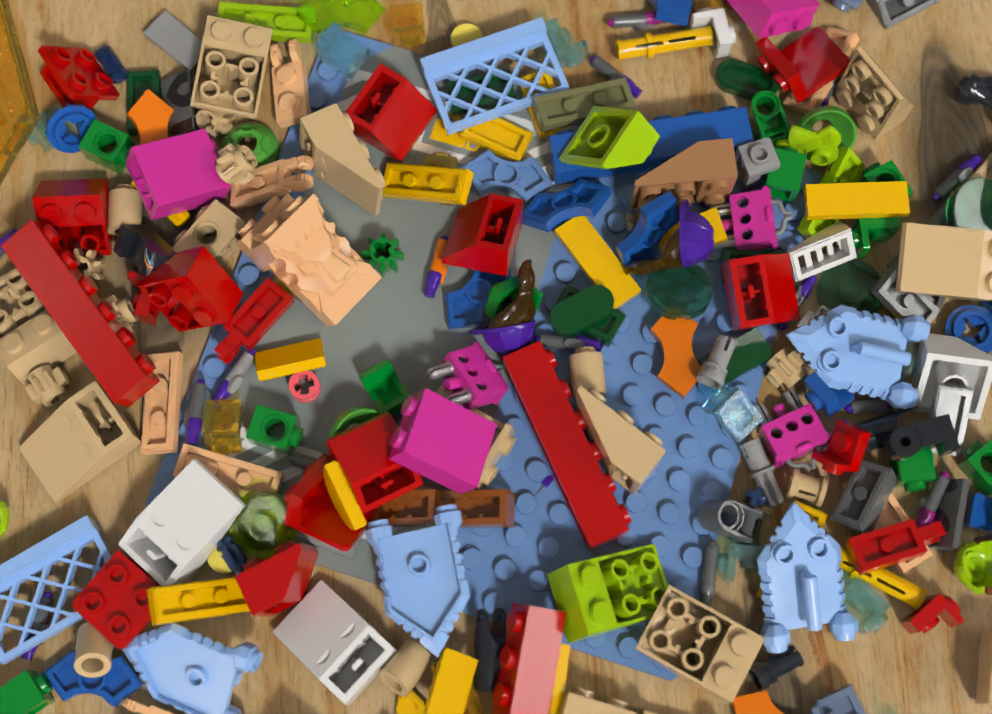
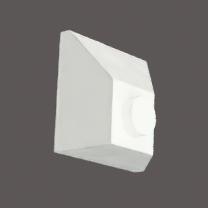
M929 333L925 341H919L914 359L912 387L918 390V400L915 406L920 408L913 411L930 413L936 383L972 388L973 396L968 419L980 420L992 382V356L957 337Z

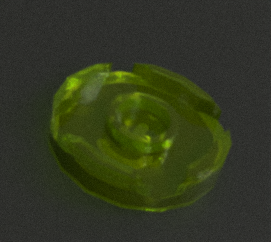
M255 490L239 498L245 504V507L230 526L229 532L230 536L234 537L233 541L239 544L243 552L248 551L254 554L255 558L269 559L276 555L274 550L277 547L296 539L298 530L284 524L287 503L284 502V498L279 494L267 490Z

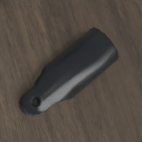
M914 406L913 408L899 409L855 423V425L871 433L865 453L884 447L885 439L897 429L898 417L920 407Z
M503 608L495 609L493 613V627L490 631L488 612L485 609H479L476 613L474 658L478 659L473 677V690L493 692L498 683L501 668L499 657L501 650L505 646L507 635V616Z

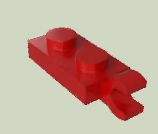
M267 277L235 312L228 323L224 324L223 329L229 335L215 348L214 351L218 353L217 357L228 365L236 357L242 345L251 351L294 303V297Z
M909 519L848 538L845 545L858 575H863L925 555L928 551L926 545L939 542L941 540L940 537L946 535L941 521L917 528L914 519Z

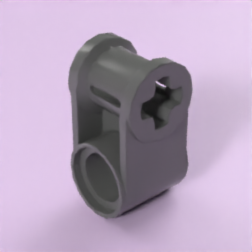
M707 500L701 504L698 510V520L705 530L725 537L737 545L759 549L760 542L758 541L762 522L767 520V513L734 500Z

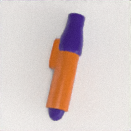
M445 235L437 241L430 270L427 273L424 296L428 298L435 297L436 290L440 284H443L448 266L442 264L441 261L448 241V237Z

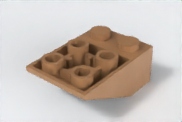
M733 139L698 141L634 182L629 209H638L640 211V207L668 191L676 198L678 209H680L682 199H687L690 206L697 203L714 206L728 201L738 178Z

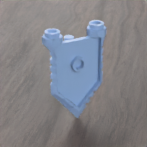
M839 305L826 312V316L821 315L817 317V321L814 319L808 322V326L804 324L786 334L797 351L804 354L802 356L806 362H810L808 364L812 370L815 369V373L830 388L838 390L847 389V392H858L860 395L868 394L869 397L873 398L877 396L898 409L913 408L916 405L918 390L913 388L910 383L900 382L902 366H908L911 361V353L905 351L907 341H925L930 333V323L925 321L923 316L913 314L902 319H891L890 316L883 315L881 317L877 313L870 314L869 311L865 310L860 312L856 311V308Z
M794 501L781 519L782 525L776 527L775 532L777 533L771 535L769 539L771 541L770 544L766 543L757 558L758 572L761 575L760 589L763 590L761 594V600L764 601L762 609L765 613L764 625L760 635L765 638L763 645L769 653H782L788 649L787 644L791 642L788 630L807 627L810 631H818L822 629V624L829 623V631L834 635V639L838 641L855 639V633L859 630L858 620L847 611V606L844 603L846 596L845 591L842 589L845 586L844 580L841 579L843 568H840V562H842L840 544L828 533L825 534V530L822 527H817L818 524L813 519L810 521L811 517Z
M456 504L437 507V515H434L435 526L394 535L393 526L389 525L388 519H382L367 523L368 530L365 531L367 542L373 546L374 553L377 554L376 565L379 566L380 570L378 571V576L382 581L380 587L384 592L385 614L399 626L402 624L403 629L407 633L409 631L412 632L411 636L414 639L419 638V643L437 658H439L449 638V631L452 632L454 628V621H458L460 617L458 615L459 612L463 611L470 598L467 579L465 580L463 573L465 572V567L461 563L463 557L462 553H459V548H461L460 542L457 541L456 537L458 529L463 522L461 511L457 510Z
M176 623L159 627L158 630L154 629L149 631V633H142L141 637L138 635L127 648L122 649L130 663L133 662L135 664L133 668L136 672L139 671L141 681L146 682L144 685L152 698L164 705H172L176 710L184 711L185 714H242L241 709L232 705L229 706L233 688L240 683L242 679L241 672L245 674L248 671L256 672L263 659V652L259 651L255 644L245 642L234 648L229 646L226 648L222 643L218 641L214 643L211 638L206 636L203 638L202 634L197 632L193 634L188 628Z

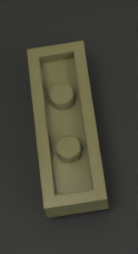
M626 77L537 96L532 101L542 132L583 123L593 106L634 110L636 107Z

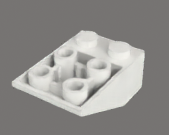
M193 459L134 520L118 545L159 585L167 586L190 583L217 546V543L245 507V504L201 462Z
M322 580L273 630L274 635L345 705H350L397 652L392 645Z

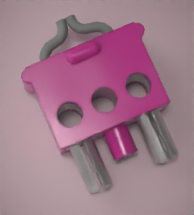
M763 186L762 190L729 195L730 203L709 206L708 210L717 207L720 216L732 214V219L721 221L725 231L734 230L733 235H727L728 241L715 245L714 249L736 246L737 250H761L767 248L777 250L779 247L777 236L785 231L786 222L792 220L791 210H785L779 200L772 199L768 186ZM773 204L778 206L782 214L787 215L782 219L779 230H776ZM750 220L749 223L743 224V222ZM752 236L751 239L745 240L746 237Z
M474 342L472 346L449 352L441 365L428 368L427 375L431 380L444 376V389L446 391H454L453 394L447 395L445 398L458 405L462 404L468 410L490 403L497 405L508 390V385L501 375L505 371L504 368H502L501 364H494L478 342Z
M789 389L783 395L792 412L788 413L783 403L772 408L777 419L773 420L764 403L756 404L753 410L762 425L758 434L773 460L772 466L774 465L778 469L788 464L792 468L804 467L807 471L815 469L816 460L812 458L810 465L805 462L793 463V461L811 454L813 451H823L822 448L827 446L832 437V434L824 429L812 405L807 404L803 406L795 390ZM802 420L807 421L809 424L803 423ZM787 427L792 428L794 431H789ZM771 435H777L778 439L773 438Z

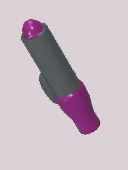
M654 11L614 15L607 20V25L613 29L635 27L636 30L652 29L655 25L661 23H668L655 20Z
M944 470L939 475L937 474L928 495L922 496L915 512L917 514V528L932 522L950 481L948 471Z

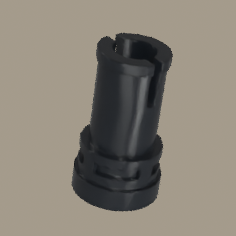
M790 645L785 652L778 653L767 660L763 658L760 661L753 662L748 672L760 691H764L772 683H776L777 678L797 667L803 666L804 661L796 647Z

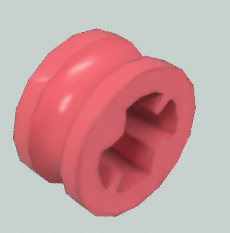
M308 370L291 376L289 390L297 401L310 403L319 396L321 384L317 376ZM302 379H307L309 383L314 382V386L309 387V393L303 394L301 389L296 391V387L301 385Z

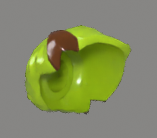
M992 535L974 537V540L971 542L967 541L965 544H962L954 560L953 569L955 576L958 577L959 582L966 585L976 595L982 593L992 595Z

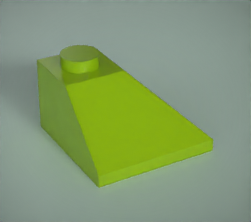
M593 106L559 157V160L562 163L601 169L641 164L651 154L660 135L638 110Z

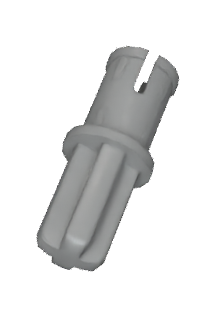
M760 438L738 446L751 473L749 478H754L757 486L763 489L761 495L766 497V506L773 507L782 503L784 497L772 472L775 466H771L767 459Z

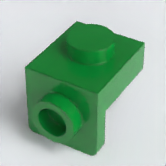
M518 275L506 281L497 282L490 288L487 294L488 301L484 313L492 320L518 297ZM534 286L533 300L536 314L543 293Z
M388 359L373 365L359 375L368 396L381 414L389 412L393 418L401 413L402 405L410 394Z

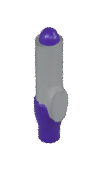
M254 349L244 351L226 378L222 380L211 400L213 404L220 407L240 387L243 382L242 377L255 360Z

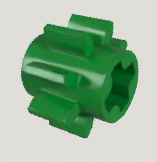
M382 233L381 238L376 240L368 238L370 248L369 250L362 251L363 259L370 260L368 264L373 269L380 271L382 278H384L385 272L393 270L397 273V260H404V252L395 251L400 245L399 240L396 238L391 242L389 239H386L385 233ZM381 252L384 255L389 253V257H378L377 253Z

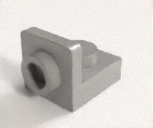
M768 137L737 147L735 153L737 173L744 191L756 187L762 174L778 170L780 167L779 159L771 139Z

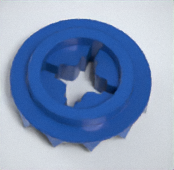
M67 103L66 107L60 110L54 109V115L50 119H46L47 130L44 132L48 141L55 149L65 153L81 151L78 147L93 120H97L92 110H89L81 103L79 105ZM68 121L75 124L79 134L67 130L65 122Z
M965 305L955 309L948 316L943 330L947 336L957 337L987 354L992 351V314L988 310L976 305ZM965 325H968L969 328L982 327L975 335L976 340L971 336L967 338L961 337L966 330Z

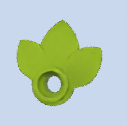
M792 125L788 139L777 141L776 146L777 148H794L799 153L806 154V159L810 160L813 164L826 166L838 159L839 150L837 147L841 143V135L831 125L820 129L818 133Z

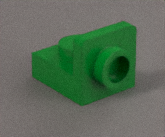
M858 218L851 228L857 259L864 258L870 250L869 239H871L872 243H882L890 240L901 227L900 218Z

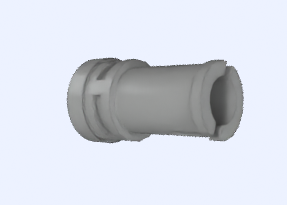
M716 336L708 360L703 363L701 370L697 374L696 379L707 387L722 389L728 372L726 368L734 348L737 346V342L733 339L726 343L729 338L728 336Z

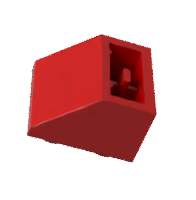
M380 63L345 113H348L353 122V133L356 137L402 163L436 115L437 109L408 79Z
M108 178L41 181L32 196L37 222L44 226L49 224L61 236L59 243L64 250L68 249L74 254V249L80 248L83 250L84 255L89 250H96V256L111 255L112 235L107 231L108 192L110 191Z
M490 193L459 208L441 259L442 264L508 276L523 224V199Z
M204 246L178 252L141 280L138 285L148 297V300L169 320V323L179 332L228 323L244 294Z
M789 253L763 254L732 259L721 265L733 331L800 320Z
M389 412L378 415L325 440L332 462L336 460L339 463L362 514L424 485L420 474L389 459L392 450L390 440L394 431L398 428Z
M290 541L277 547L274 550L276 555L265 561L262 557L257 558L242 566L244 572L234 577L252 616L272 617L301 602L305 596L319 554L316 547L303 543L295 544L294 541Z

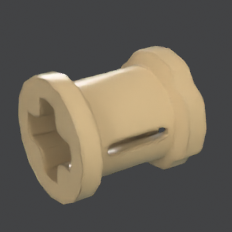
M794 468L788 482L786 498L799 497L813 501L815 506L821 507L826 495L829 477H813L800 473V469Z

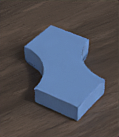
M488 149L461 166V168L469 169L474 173L471 185L479 196L491 191H506L523 199V202L526 204L538 192L543 193L553 185L551 179L534 157L519 162L506 161L497 157Z

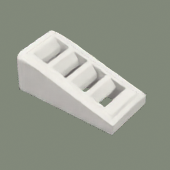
M841 221L828 226L787 250L795 282L857 258L851 228ZM836 242L837 247L833 249L832 243ZM825 246L827 253L823 255L821 247ZM811 251H815L816 260L814 261L811 259ZM801 255L804 256L806 264L802 268H800L798 257Z

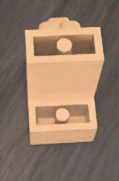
M288 193L280 199L275 195L261 208L265 214L257 222L251 218L238 231L242 237L235 245L262 272L271 270L327 327L337 325L382 278L370 264L364 263L358 253L349 247V242L345 236L339 237L335 233L336 225L324 219V210L319 204V199L314 194L305 199L298 196L295 200Z

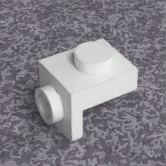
M703 8L693 13L689 29L710 25L714 37L712 47L715 59L728 57L732 44H735L736 37L733 25H728L724 8Z

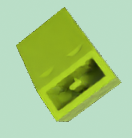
M655 544L567 564L547 574L557 610L567 612L564 633L568 644L650 620L668 587Z

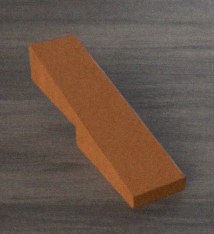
M436 489L412 490L377 507L376 515L371 522L388 519L389 525L393 527L435 526L434 515H437L436 508L456 504L457 510H460L463 522L460 526L462 528H514L515 493L508 489L470 490L462 494L455 491H438Z

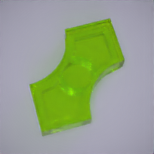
M306 0L297 10L296 16L320 36L331 29L340 27L351 28L365 35L384 14L386 8L376 0Z

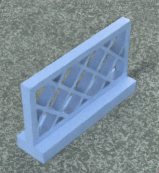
M542 17L420 58L422 77L425 84L428 85L447 135L533 106L532 101L534 97L570 89L546 34L547 27ZM543 46L546 57L542 64L526 58L530 50ZM509 58L518 62L512 74L496 68L500 60ZM522 65L539 71L533 83L517 77ZM477 68L487 72L481 85L465 79L470 70ZM543 73L555 77L559 86L548 90L538 86V83ZM492 74L508 81L503 93L487 88ZM449 79L457 82L451 95L438 91L435 82ZM513 83L529 89L526 98L516 100L507 96ZM462 85L478 91L472 104L456 98ZM483 94L499 100L494 109L487 111L477 107ZM442 100H444V101L447 102L446 105H445V107H444V104H443ZM452 104L468 110L464 119L454 123L450 122L448 112Z
M86 515L0 565V599L7 600L0 620L1 664L5 665L83 619L78 612L63 611L69 590L79 593L83 590L71 586L77 566L94 570L92 580L101 570L104 560L107 563L112 557L101 535L103 532L96 520ZM95 541L100 550L96 565L79 562L83 548ZM73 554L72 560L66 559V557ZM58 562L70 564L64 584L47 580L51 567ZM42 572L40 578L34 577L35 575ZM27 580L39 582L33 602L16 599L20 584ZM46 584L62 588L56 608L39 604ZM11 590L9 596L3 595L4 593ZM14 602L31 606L24 627L8 623ZM38 609L54 612L50 627L42 632L31 629ZM61 614L68 616L65 619L59 621ZM6 627L23 631L18 646L6 652L1 642ZM30 633L36 634L34 637L28 640Z

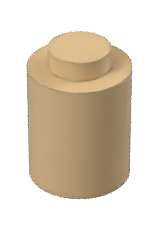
M117 185L115 189L108 192L107 231L111 235L118 236L121 224L142 225V199L139 192L132 185Z
M594 347L575 349V354L568 357L572 398L575 399L579 386L586 390L592 388L603 397L606 396L603 354L595 352Z
M89 622L82 624L77 630L74 669L84 677L96 678L105 675L111 669L113 644Z
M407 639L379 672L382 682L391 691L400 696H407L434 662L431 656L432 653L419 643V639L415 641Z

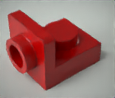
M128 271L126 278L133 286L138 287L140 281L146 276L141 273ZM142 290L138 291L133 301L134 314L141 322L155 326L160 310L148 300V297Z
M837 419L827 451H813L811 458L823 464L822 469L831 474L842 475L843 471L858 472L871 433L848 420Z
M941 593L930 595L918 609L912 611L900 624L909 634L920 631L926 634L940 622V619L937 617L938 615L949 627L959 626L965 620L959 614L961 609L958 604L949 596H943Z

